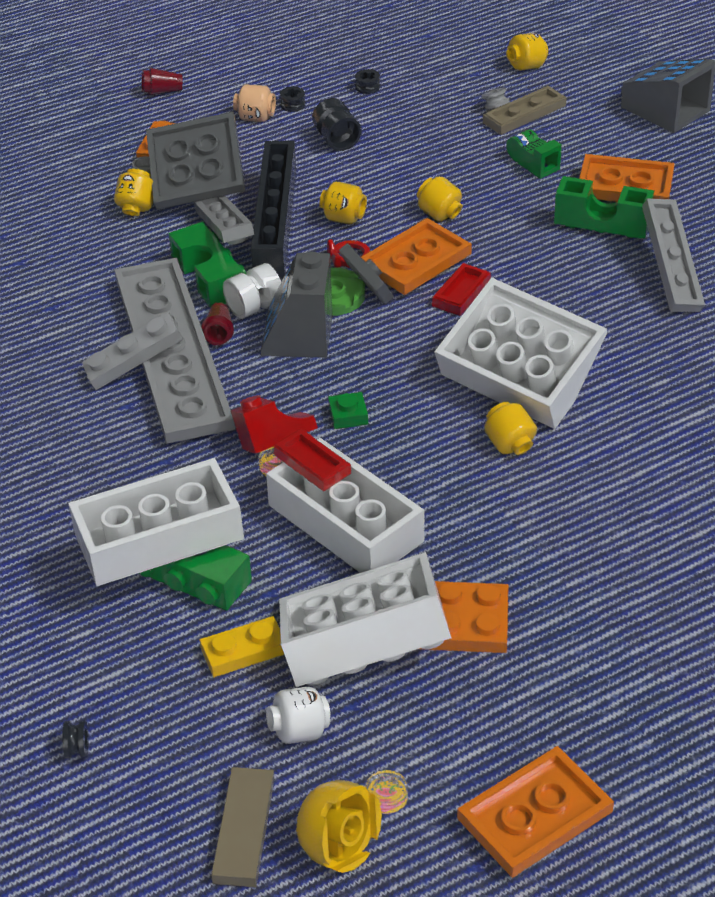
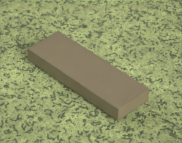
M546 86L483 114V123L502 135L565 107L567 97L550 86Z
M232 767L211 875L213 884L257 887L275 780L274 770Z

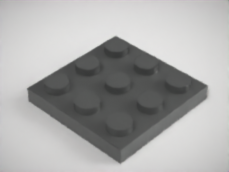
M234 112L146 130L151 179L153 180V199L156 209L246 191Z

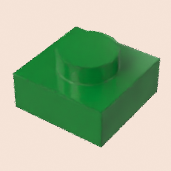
M362 392L328 396V406L334 429L368 425V412Z

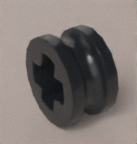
M363 69L355 74V88L359 93L373 94L379 91V72L373 69Z
M295 86L282 89L280 91L281 108L288 112L302 110L306 105L304 90Z
M70 720L64 721L62 742L65 759L72 758V755L75 753L80 754L81 758L88 756L89 733L86 720H80L77 725H73Z

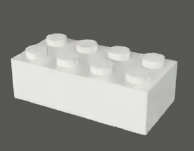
M322 438L317 440L351 464V474L323 492L284 462L266 473L269 506L360 573L399 561L424 542V509Z
M215 458L68 503L75 536L96 586L244 539L240 505Z

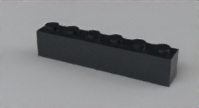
M265 141L253 228L254 235L252 236L251 244L252 268L267 263L274 268L280 279H283L286 274L296 179L295 141Z

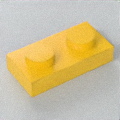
M274 616L199 639L201 651L213 678L284 655L281 646L280 627Z

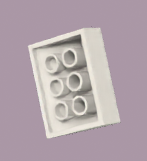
M491 278L434 353L441 375L499 403H518L524 407L532 419L555 429L574 404L607 335V328Z
M426 552L279 599L281 646L296 687L305 684L308 686L319 685L330 676L343 672L347 674L357 673L365 669L368 664L381 660L386 662L395 661L403 657L406 652L419 648L433 649L440 646L444 640L451 639L448 623Z

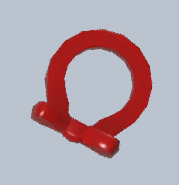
M332 239L327 240V253H330L334 268H340L341 266L350 268L342 256L338 254L340 253L339 250L347 243L352 248L362 250L364 253L362 256L369 253L370 248L365 243L356 240H346L334 245Z

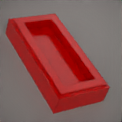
M462 263L432 297V306L461 316L489 282L491 272Z
M299 429L274 445V455L323 492L351 474V464L303 429Z

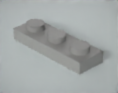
M167 311L161 316L153 318L134 332L121 337L112 345L94 353L84 360L82 364L90 383L95 390H98L181 341L183 337L174 319Z

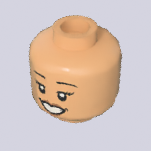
M245 84L240 89L239 94H234L233 109L238 111L241 120L265 122L269 116H274L276 96L271 93L269 87Z

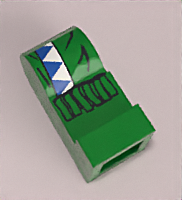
M528 129L507 140L506 147L510 157L539 179L560 170L562 144L554 139L546 142L540 139L533 130Z

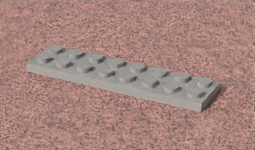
M177 258L114 269L116 282L132 332L144 326L153 318L159 317L168 311L183 337L181 341L142 363L166 444L235 430L226 395Z

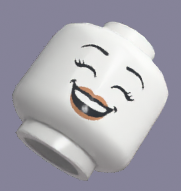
M312 687L281 690L275 695L273 705L267 707V725L270 731H276L279 739L285 744L314 741L320 738L324 729L330 725L328 701L325 696H320L318 691Z

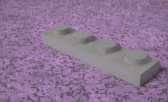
M226 196L194 202L196 213L223 243L238 244L244 242L246 237L254 235L252 222Z
M646 199L642 208L670 312H700L705 303L677 202L673 199Z

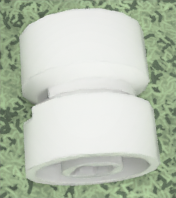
M263 263L249 269L247 274L240 273L226 279L223 283V293L233 314L243 319L258 312L260 307L268 308L281 284V280L272 266Z

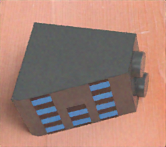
M692 59L657 62L623 82L621 108L672 133L679 131L710 111L715 76V60Z
M296 253L268 308L261 356L327 358L333 317L330 253Z

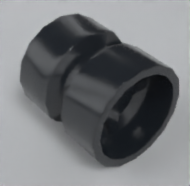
M337 98L325 99L313 111L312 122L332 149L336 151L348 150L359 141L362 134L361 125L341 100Z

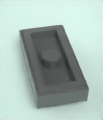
M348 243L339 250L347 265L383 304H387L394 298L386 284L379 277L382 272L370 258L365 262Z

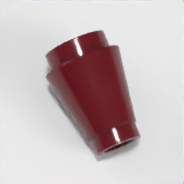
M149 67V70H142V92L156 95L182 90V74Z
M223 303L213 304L201 325L205 339L213 345L226 343L234 334V326L229 308Z

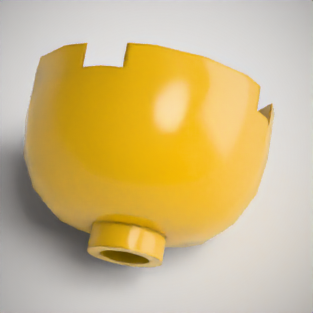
M345 780L326 782L310 791L300 807L296 828L298 841L310 859L341 873L355 870L365 862L370 852L362 851L369 844L370 838L378 839L381 829L382 812L378 797L374 793L368 792L367 787Z

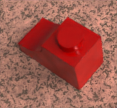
M260 395L240 401V407L230 410L243 450L255 454L274 447V445L299 429H303L308 433L318 428L314 415L303 412L284 414L277 409L275 401L263 399Z

